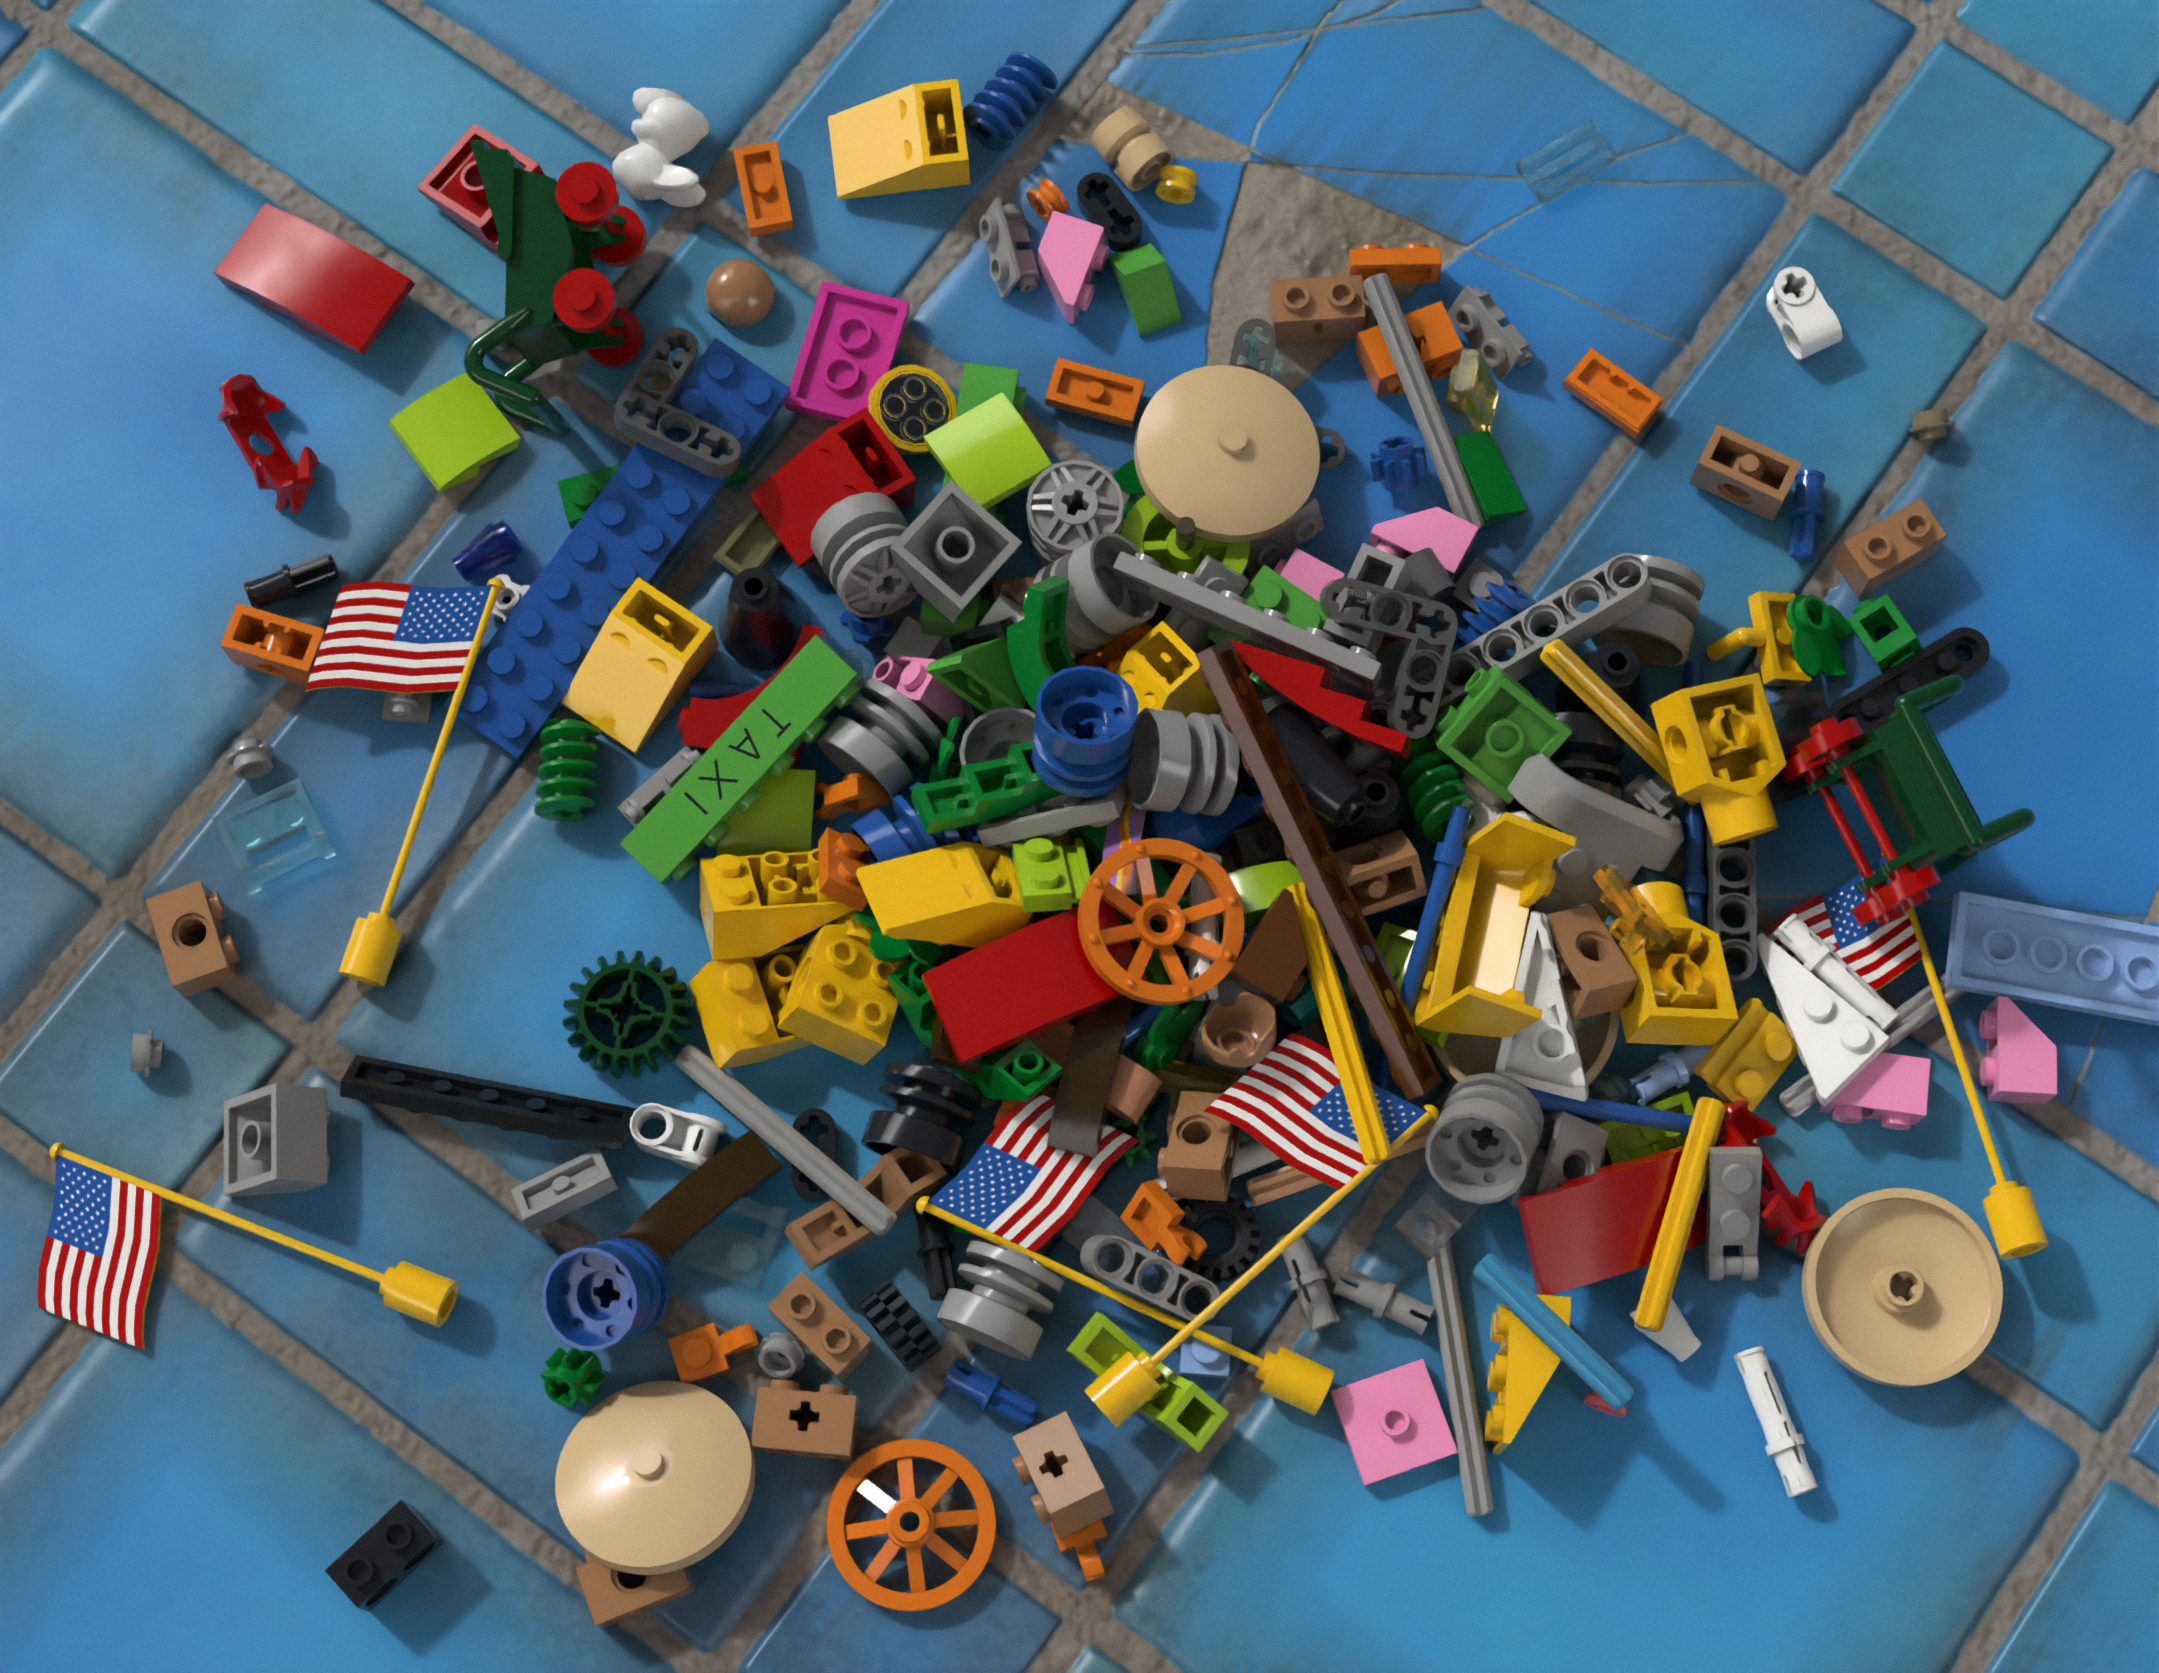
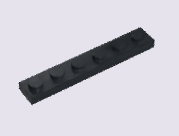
M360 1055L354 1057L341 1079L340 1088L341 1097L356 1099L366 1104L388 1105L403 1108L413 1113L424 1112L450 1117L460 1122L471 1121L497 1126L506 1131L518 1130L544 1135L553 1140L565 1139L591 1144L600 1149H617L622 1151L631 1134L630 1118L636 1108Z

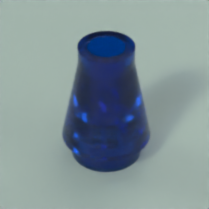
M502 519L495 525L490 522L460 554L452 558V562L460 575L468 582L476 576L516 561V555L522 552L524 548L511 527Z

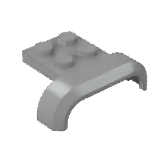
M1543 753L1527 758L1507 788L1521 805L1537 817L1554 826L1555 830L1577 837L1575 847L1553 861L1552 869L1556 871L1553 889L1547 897H1541L1539 901L1530 906L1528 917H1530L1533 911L1547 915L1592 904L1602 922H1605L1640 866L1656 871L1665 870L1684 841L1681 822L1675 813L1670 812L1666 819H1662L1593 788L1562 771Z

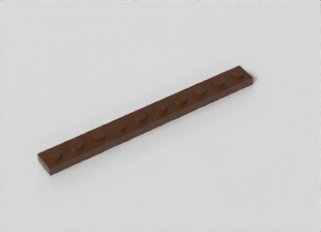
M1230 638L1195 654L1200 663L1199 672L1205 685L1213 691L1221 707L1220 715L1225 728L1234 735L1242 752L1243 766L1246 772L1255 779L1262 793L1264 810L1269 819L1276 823L1283 837L1285 854L1289 862L1297 867L1306 886V898L1310 906L1315 911H1318L1327 930V942L1331 950L1340 957L1348 974L1347 981L1350 991L1356 999L1361 1001L1369 1018L1371 1035L1378 1044L1382 1045L1390 1062V1073L1393 1081L1399 1088L1403 1089L1407 1100L1421 1096L1442 1081L1232 639Z

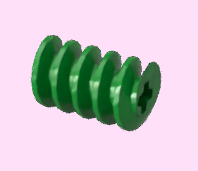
M550 719L543 723L546 728L540 733L541 743L545 746L541 747L538 756L544 764L540 765L537 769V776L543 782L539 783L536 787V795L541 800L535 804L534 811L539 817L552 821H582L585 819V816L581 814V810L595 807V800L582 796V793L597 788V783L584 778V774L598 770L597 763L585 760V756L599 753V746L586 742V739L599 736L601 730L597 726L580 720Z
M1433 734L1412 741L1407 760L1393 756L1391 772L1395 779L1399 781L1398 785L1402 793L1406 795L1411 810H1414V817L1418 824L1422 826L1425 838L1433 843H1438L1444 840L1453 806L1463 807L1472 811L1475 802L1472 796L1465 794L1467 786L1463 780L1458 779L1459 771L1457 767L1450 764L1452 758L1437 747L1432 737ZM1472 814L1467 831L1473 827L1476 820Z

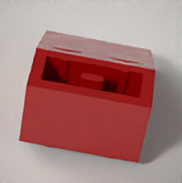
M865 407L823 432L751 492L749 498L797 568L800 569L816 559L810 548L811 533L818 519L832 505L851 495L872 492L882 493L891 498L899 510L915 502L916 477Z

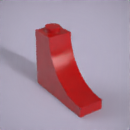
M803 624L800 637L787 661L771 678L750 691L721 699L691 697L689 708H682L678 721L677 731L678 734L683 735L682 744L707 751L815 635L826 642L827 632L822 628ZM804 741L791 753L795 761L789 768L798 769Z

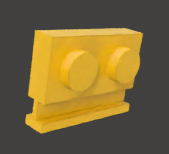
M1758 998L1747 999L1737 1012L1739 1019L1709 1049L1692 1070L1697 1076H1701L1708 1083L1707 1086L1725 1103L1733 1104L1736 1100H1747L1749 1102L1748 1109L1752 1112L1798 1054V1046L1795 1039L1790 1036L1787 1026L1773 1012H1768Z

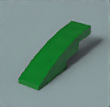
M1033 741L1010 745L1006 758L962 765L959 778L913 786L911 799L924 831L928 835L1014 813L1050 800L1063 793L1050 788L1037 775L1031 761Z

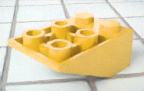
M958 79L912 84L828 117L838 200L971 184Z
M638 577L610 612L573 678L561 704L591 725L599 727L603 733L634 754H637L690 685L691 680L697 676L719 647L714 628Z
M1163 620L1127 651L1116 673L1133 688L1139 702L1138 713L1145 708L1176 710L1182 712L1185 718L1193 712L1207 714L1208 716L1210 714H1217L1221 707L1213 691L1205 685L1199 672L1200 663L1195 655L1196 653ZM1126 778L1123 781L1125 792L1127 791Z
M962 841L860 867L856 872V876L882 934L898 940L907 938L929 941L943 946L951 944L978 948L1026 927L1033 913H1023L1014 865L1005 847L989 846L983 848L982 844Z
M818 848L808 852L782 853L770 851L762 855L747 856L723 854L715 858L700 859L699 909L712 960L761 957L855 910L819 893Z
M805 944L775 949L761 957L709 961L688 982L714 1064L718 1068L724 1070L762 1062L813 1044L777 1028Z
M1536 1294L1570 1327L1571 1297ZM1504 1304L1498 1305L1497 1311L1492 1313L1490 1326V1341L1498 1342V1355L1495 1354L1494 1362L1490 1361L1488 1368L1487 1389L1488 1391L1496 1392L1495 1405H1492L1491 1411L1486 1412L1485 1441H1493L1492 1454L1500 1455L1510 1445L1561 1361Z

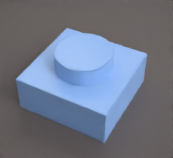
M1201 1325L1198 1328L1231 1344L1232 1327ZM1191 1336L1181 1343L1179 1375L1228 1379L1230 1354Z

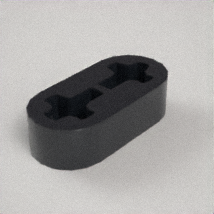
M1090 173L1085 175L1077 186V205L1088 222L1104 227V244L1110 246V249L1116 252L1138 246L1142 238V220L1121 189L1106 174ZM1094 189L1098 194L1105 191V205L1107 207L1104 208L1097 198L1089 200V191ZM1115 217L1122 227L1130 225V235L1125 236L1122 232L1114 234V221L1112 218Z
M817 1108L807 1109L800 1113L793 1123V1128L810 1142L808 1135L802 1134V1130L809 1129L811 1121L819 1120L821 1127L828 1129V1134H822L819 1137V1150L837 1164V1129L830 1114ZM792 1164L793 1186L802 1199L807 1202L818 1203L831 1197L820 1187H818V1191H810L808 1183L801 1182L802 1177L807 1176Z

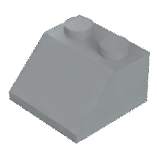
M950 480L892 544L889 551L917 592L954 623L1014 556L1022 541Z
M274 1083L224 1101L223 1196L236 1197L298 1193L327 1184V1174L330 1167V1158L327 1153V1126L330 1112L327 1106L326 1088Z

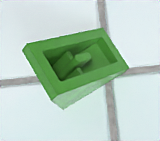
M1150 242L1108 256V263L1139 337L1182 322L1167 262Z
M1005 637L967 647L928 663L927 673L983 713L1008 706L1024 709L1026 700L1013 675Z

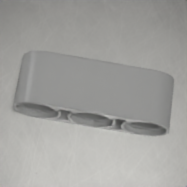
M1105 1234L1094 1235L1081 1248V1265L1089 1275L1178 1319L1192 1321L1220 1296L1218 1288L1210 1280L1122 1237ZM1110 1244L1114 1247L1117 1258L1113 1267L1105 1271L1098 1263V1254L1104 1245ZM1153 1265L1159 1272V1282L1155 1289L1148 1292L1142 1285L1141 1276L1145 1268ZM1196 1286L1201 1292L1202 1302L1200 1307L1191 1313L1185 1306L1184 1298L1187 1291ZM1217 1312L1214 1315H1212L1207 1321L1215 1317Z

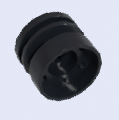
M1553 713L1570 727L1572 734L1550 757V760L1576 780L1623 801V792L1619 787L1624 782V774L1620 769L1613 766L1620 763L1624 757V741L1595 713Z
M903 1062L887 1063L884 1079L892 1085L880 1086L878 1097L894 1107L895 1111H871L861 1140L862 1145L881 1156L897 1147L915 1151L939 1161L947 1175H957L965 1154L967 1141L951 1131L950 1127H973L976 1120L975 1115L967 1109H979L983 1094L976 1087L960 1080L953 1074L934 1067Z

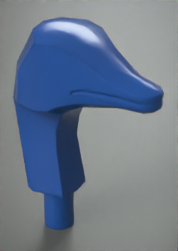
M1244 792L1240 793L1231 800L1226 811L1219 816L1202 813L1188 814L1181 811L1179 806L1171 812L1150 810L1148 839L1166 838L1178 840L1207 853L1254 824L1256 814L1264 811L1262 793L1257 792L1248 797Z

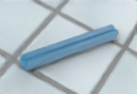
M1494 1254L1486 1255L1475 1266L1473 1270L1474 1276L1611 1408L1619 1410L1632 1398L1635 1392L1634 1388Z

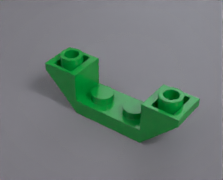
M912 957L888 976V984L918 1039L931 1049L932 1022L937 1016V1012L921 975L940 964L936 961L930 965H925ZM1029 1039L1021 1042L1013 1050L1007 1047L983 1056L980 1069L976 1074L953 1068L988 1099L1027 1102L1062 1073V1067Z

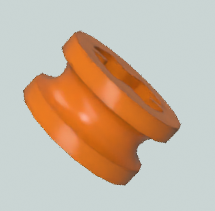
M1047 178L1039 182L1038 190L1031 188L1026 193L1033 210L1046 223H1049L1053 210L1065 214L1070 209L1063 193Z

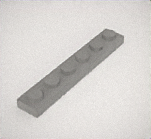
M1122 551L1119 553L1113 565L1117 584L1278 654L1323 667L1332 677L1373 695L1375 694L1382 679V666L1380 662L1376 661L1377 657L1368 650L1358 646H1351L1349 650L1333 643V638L1320 629L1308 627L1305 631L1289 624L1290 620L1278 611L1265 608L1261 612L1247 606L1246 600L1234 592L1221 590L1220 593L1203 587L1204 583L1196 576L1184 571H1179L1177 575L1160 568L1161 565L1157 560L1146 554L1136 553L1135 556H1132Z

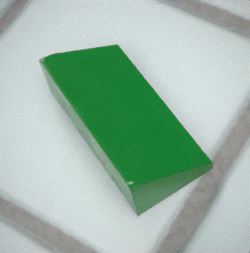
M1490 431L1453 437L1452 439L1484 517V528L1527 512V508Z

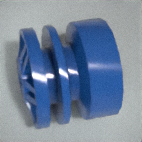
M1082 665L1062 669L1046 679L1037 693L1031 761L1037 775L1050 788L1069 796L1092 797L1106 794L1123 783L1131 771L1139 702L1133 688L1113 672L1101 667Z
M915 782L907 788L910 799L913 786L922 784L921 782ZM895 795L891 798L898 818L895 822L892 823L880 810L874 809L849 825L851 833L869 847L870 865L964 841L960 828L926 835L916 809H912L901 795Z
M611 1238L596 1244L578 1247L561 1255L548 1269L542 1286V1310L550 1329L564 1343L581 1351H601L651 1332L664 1318L671 1299L670 1277L663 1260L650 1246L633 1238Z

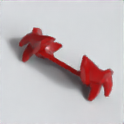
M239 374L223 382L219 387V391L222 393L221 412L218 414V420L225 423L254 473L257 487L260 490L276 491L275 509L282 511L290 506L291 513L298 514L306 501L308 489L315 484L313 470L319 465L318 458L310 447L304 446L298 465L293 464L267 419L268 414L286 410L285 402L264 391L252 375ZM255 434L257 438L265 441L270 446L272 454L262 455L256 452L249 443L251 435Z
M1736 1100L1733 1104L1722 1102L1726 1110L1715 1147H1758V1137L1776 1134L1777 1129L1748 1109L1749 1102L1747 1100ZM1761 1150L1763 1154L1762 1173L1765 1175L1768 1183L1767 1188L1761 1186L1760 1209L1763 1212L1764 1225L1768 1230L1776 1227L1781 1229V1232L1773 1240L1775 1246L1786 1245L1798 1237L1797 1252L1804 1253L1808 1250L1817 1229L1827 1219L1825 1215L1819 1214L1813 1182L1805 1181L1797 1196L1791 1194Z

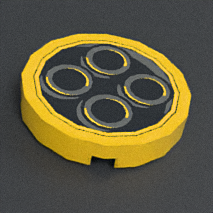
M919 365L897 366L886 372L870 390L868 397L870 414L896 451L902 455L906 453L916 456L929 454L930 451L927 449L923 436L955 419L957 404L955 395L949 385L933 370Z

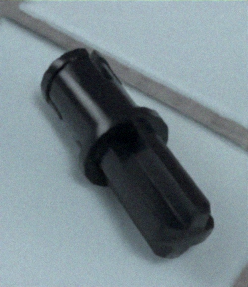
M325 554L290 568L288 564L282 565V570L250 582H245L244 588L252 607L260 609L292 596L298 599L300 598V592L337 579L339 570L331 554Z
M915 1206L913 1211L916 1216L921 1248L917 1250V1256L922 1258L924 1262L929 1297L933 1301H944L949 1288H957L951 1255L956 1250L955 1244L949 1242L945 1220L926 1211H923L921 1215Z

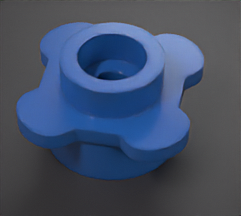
M846 610L840 617L841 624L851 630L853 633L852 639L858 644H868L879 636H891L895 630V624L887 620V615L877 618L858 617Z

